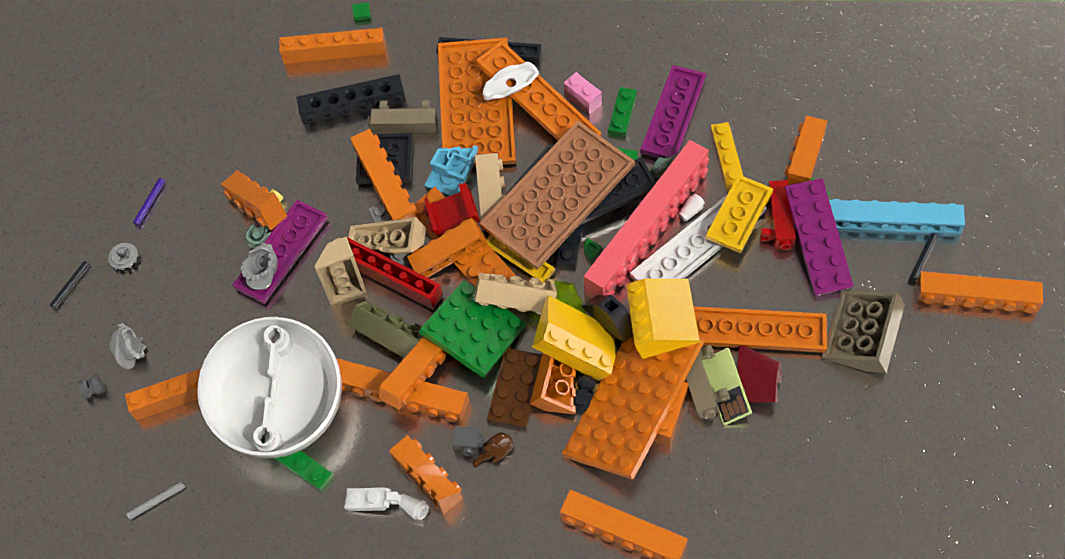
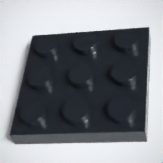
M412 133L377 134L381 143L379 147L385 149L388 156L386 160L388 162L391 161L395 171L393 173L399 175L402 183L411 182ZM357 156L356 183L372 184Z

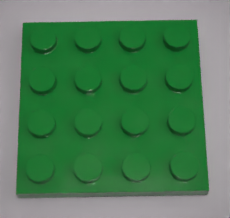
M463 280L421 327L419 333L484 378L524 330L527 323L507 309L499 308L493 304L481 305L476 302L474 297L476 288Z

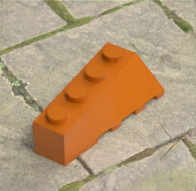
M543 353L530 405L547 412L575 414L574 397L576 396V388H574V377H576V369Z
M407 435L389 450L391 458L444 515L462 500L460 493L462 489L455 481L451 482L447 478L449 475L441 466L438 468L434 464L435 460L428 452L425 454L421 450L422 446L415 438L412 440Z

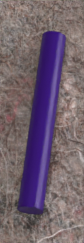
M159 178L145 200L133 221V224L136 226L141 224L165 183L164 179Z

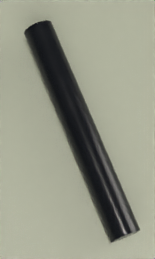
M935 233L930 234L909 277L910 282L915 283L937 240L938 236Z
M83 261L49 304L50 307L56 309L90 266L88 262Z

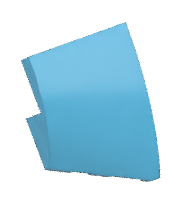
M473 146L472 148H438L430 162L432 172L424 185L425 189L431 190L436 187L446 197L459 193V184L467 183L476 159L475 155H477L479 149L478 146Z

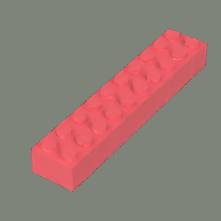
M691 140L688 141L584 275V294L592 299L596 295H615V290L618 286L621 287L624 284L627 274L636 268L637 261L644 258L647 248L656 242L659 232H663L666 229L669 219L676 216L681 204H685L688 194L691 191L694 192L698 186V181L707 175V165L710 160L708 158V149Z

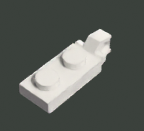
M348 488L344 509L347 511L386 510V508H389V504H401L402 496L398 492H391L389 488Z

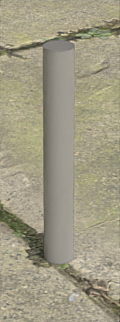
M182 481L178 482L127 512V517L129 520L135 518L185 488V485Z

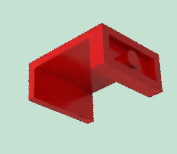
M466 182L459 184V193L431 203L428 198L424 199L426 206L423 209L431 221L428 223L429 228L438 237L444 235L447 230L456 228L466 219L472 218L477 223L481 222L471 190Z

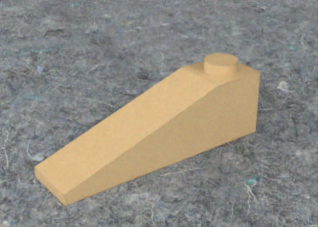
M416 217L350 226L348 238L377 251L395 255L412 253L424 245L426 227Z

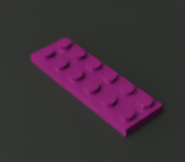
M672 65L640 148L641 154L656 158H672L674 154L680 151L707 73Z
M823 178L786 186V196L814 296L853 288V281Z
M296 200L286 213L287 217L276 226L264 242L267 245H272L278 260L277 271L273 275L271 285L264 290L252 289L248 286L246 277H243L241 272L232 284L233 288L265 304L327 221V214Z

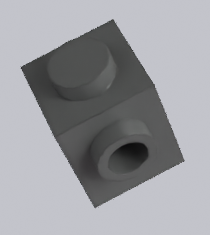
M455 426L452 444L454 452L461 453L464 456L479 455V448H483L484 436L481 435L480 429Z

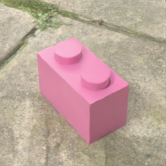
M577 72L564 82V95L590 115L602 105V92Z

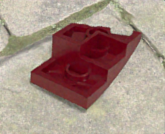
M740 345L737 371L748 402H778L777 383H782L781 362L744 345Z

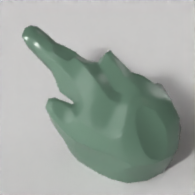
M680 152L674 154L672 158H658L650 170L652 176L660 179Z
M251 224L244 235L246 245L252 248L258 247L262 242L266 241L271 232L266 234L268 231L266 226L256 228V224Z

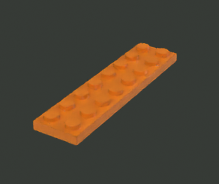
M500 41L476 60V64L491 79L497 72L508 66L525 63L503 41ZM540 75L528 86L510 95L557 141L577 121L584 124L600 137L602 135L592 123ZM509 79L506 81V85L513 87L516 85V81Z
M434 187L414 205L417 209V213H415L416 218L426 227L428 235L432 239H437L439 237L435 232H431L428 225L431 222L430 218L426 216L423 209L426 206L425 198H428L431 203L445 198ZM487 243L453 262L475 288L479 273L503 275L506 277L505 279L516 276Z
M694 306L699 338H702L703 346L740 348V345H744L752 349L822 353L827 351V314Z

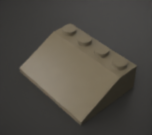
M841 290L827 338V351L823 353L822 358L866 372L887 373L905 306L898 292Z

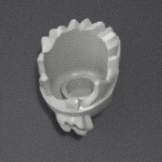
M262 242L258 247L249 251L248 258L242 262L240 269L242 270L243 277H246L248 286L252 289L264 290L271 285L273 275L276 273L278 266L277 256L273 251L272 245Z
M121 323L117 325L118 329L111 335L109 346L118 364L130 370L134 367L136 359L139 360V358L145 357L144 350L146 345L141 343L142 337L137 338L130 327Z

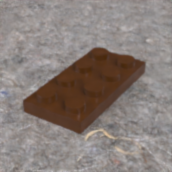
M510 348L506 350L499 370L487 422L524 430L527 429L532 409L530 401L542 354Z

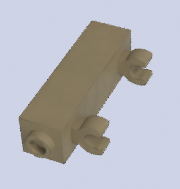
M422 100V109H389V106H387L388 101H380V109H372L371 116H368V126L372 128L373 134L437 133L438 118L436 108H431L430 100Z
M711 345L705 346L700 350L686 377L697 413L701 419L714 417L720 412L717 403L730 400L726 388L713 393L702 360L715 357Z

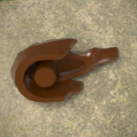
M503 432L490 437L483 445L485 451L473 461V466L476 467L484 460L493 457V463L506 457L513 447L512 438Z

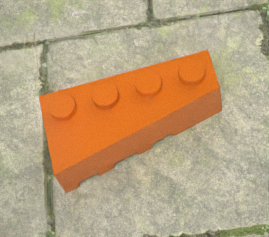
M237 170L221 183L225 197L228 200L233 199L238 208H244L249 217H255L260 226H266L272 230L287 217L274 192L269 193L266 187L263 186L261 188L256 181L252 182L248 176Z

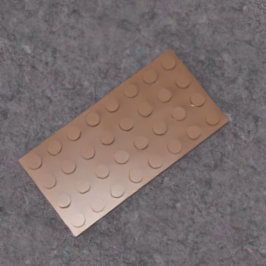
M577 121L480 222V227L538 270L635 166V161L584 124Z

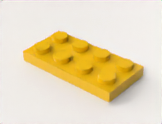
M738 174L706 234V239L741 254L773 193V188Z

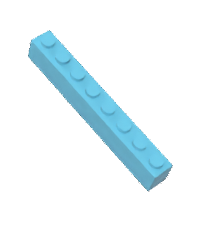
M829 200L838 230L961 234L965 226L964 205H957L955 203L927 204L917 202L900 203L897 201L879 202L877 200Z

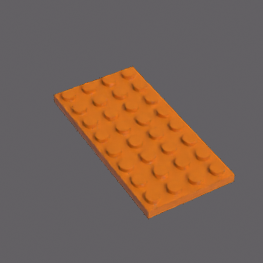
M508 38L438 43L442 148H472L473 146H478L477 155L498 153V159H502L503 165L516 164L512 97L509 95L499 99L484 100V86L491 78L476 64V60L500 41H503L508 46Z
M634 336L622 343L616 353L612 373L600 382L592 397L590 406L582 415L562 455L565 458L633 480L704 344L702 338H700V343L642 359L635 347Z

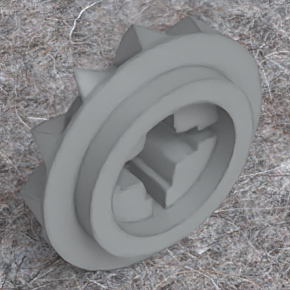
M121 243L111 249L108 261L116 270L121 269L124 271L127 267L131 268L133 263H137L136 259L139 257V254L134 245ZM127 255L128 258L121 259L119 256Z

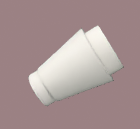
M697 194L689 196L678 216L687 222L688 219L704 208L705 201Z
M401 494V504L398 505L413 519L422 520L429 510L426 502L406 494Z

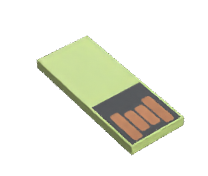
M726 348L715 353V357L702 360L713 393L726 388L730 396V400L717 403L723 424L728 425L752 414L730 349Z

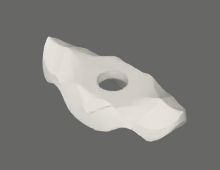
M525 62L500 70L492 79L486 82L483 90L484 100L503 98L522 90L539 75L537 68L532 63ZM513 79L516 81V85L508 87L506 81Z

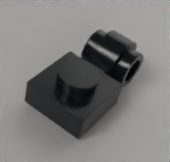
M585 374L584 376H579L577 387H580L581 390L576 389V396L574 397L576 412L584 414L590 406L593 394L589 393V390L593 391L596 379H593L592 376Z

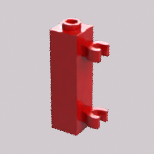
M788 180L769 181L768 187L773 188V193L768 201L772 229L762 228L760 240L761 242L773 240L774 249L788 250L794 248L796 240L794 221L785 192V187L789 186Z

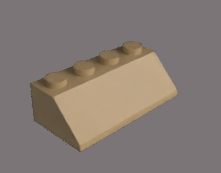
M347 237L337 238L327 243L315 264V269L330 305L367 293Z

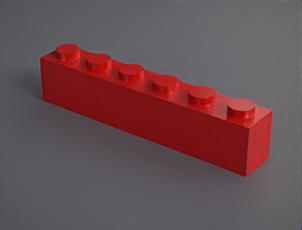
M347 237L360 273L432 310L435 308L443 296L441 284Z

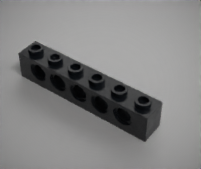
M400 74L296 97L299 115L303 124L376 107L379 108L380 101H388L387 105L406 101Z

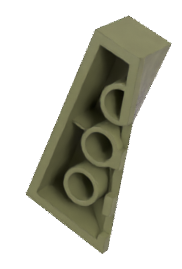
M366 301L355 305L348 324L357 333L364 334L371 341L383 345L388 351L400 355L402 359L423 338V335L419 333L421 325L417 323L414 325L404 322L405 318L388 315L387 310Z

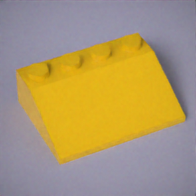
M645 278L626 284L635 347L642 359L700 343L688 279Z
M550 295L546 296L532 348L586 375L592 376V378L598 381L609 376L612 373L616 357L614 335L596 319Z

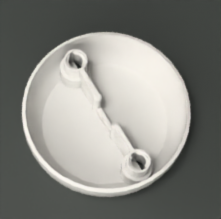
M280 317L254 319L226 333L209 351L202 365L198 380L200 409L212 432L230 448L259 458L288 456L303 450L315 442L332 423L337 413L342 393L340 368L332 349L326 341L307 325ZM276 335L275 343H272V339ZM265 435V443L263 444L261 439Z

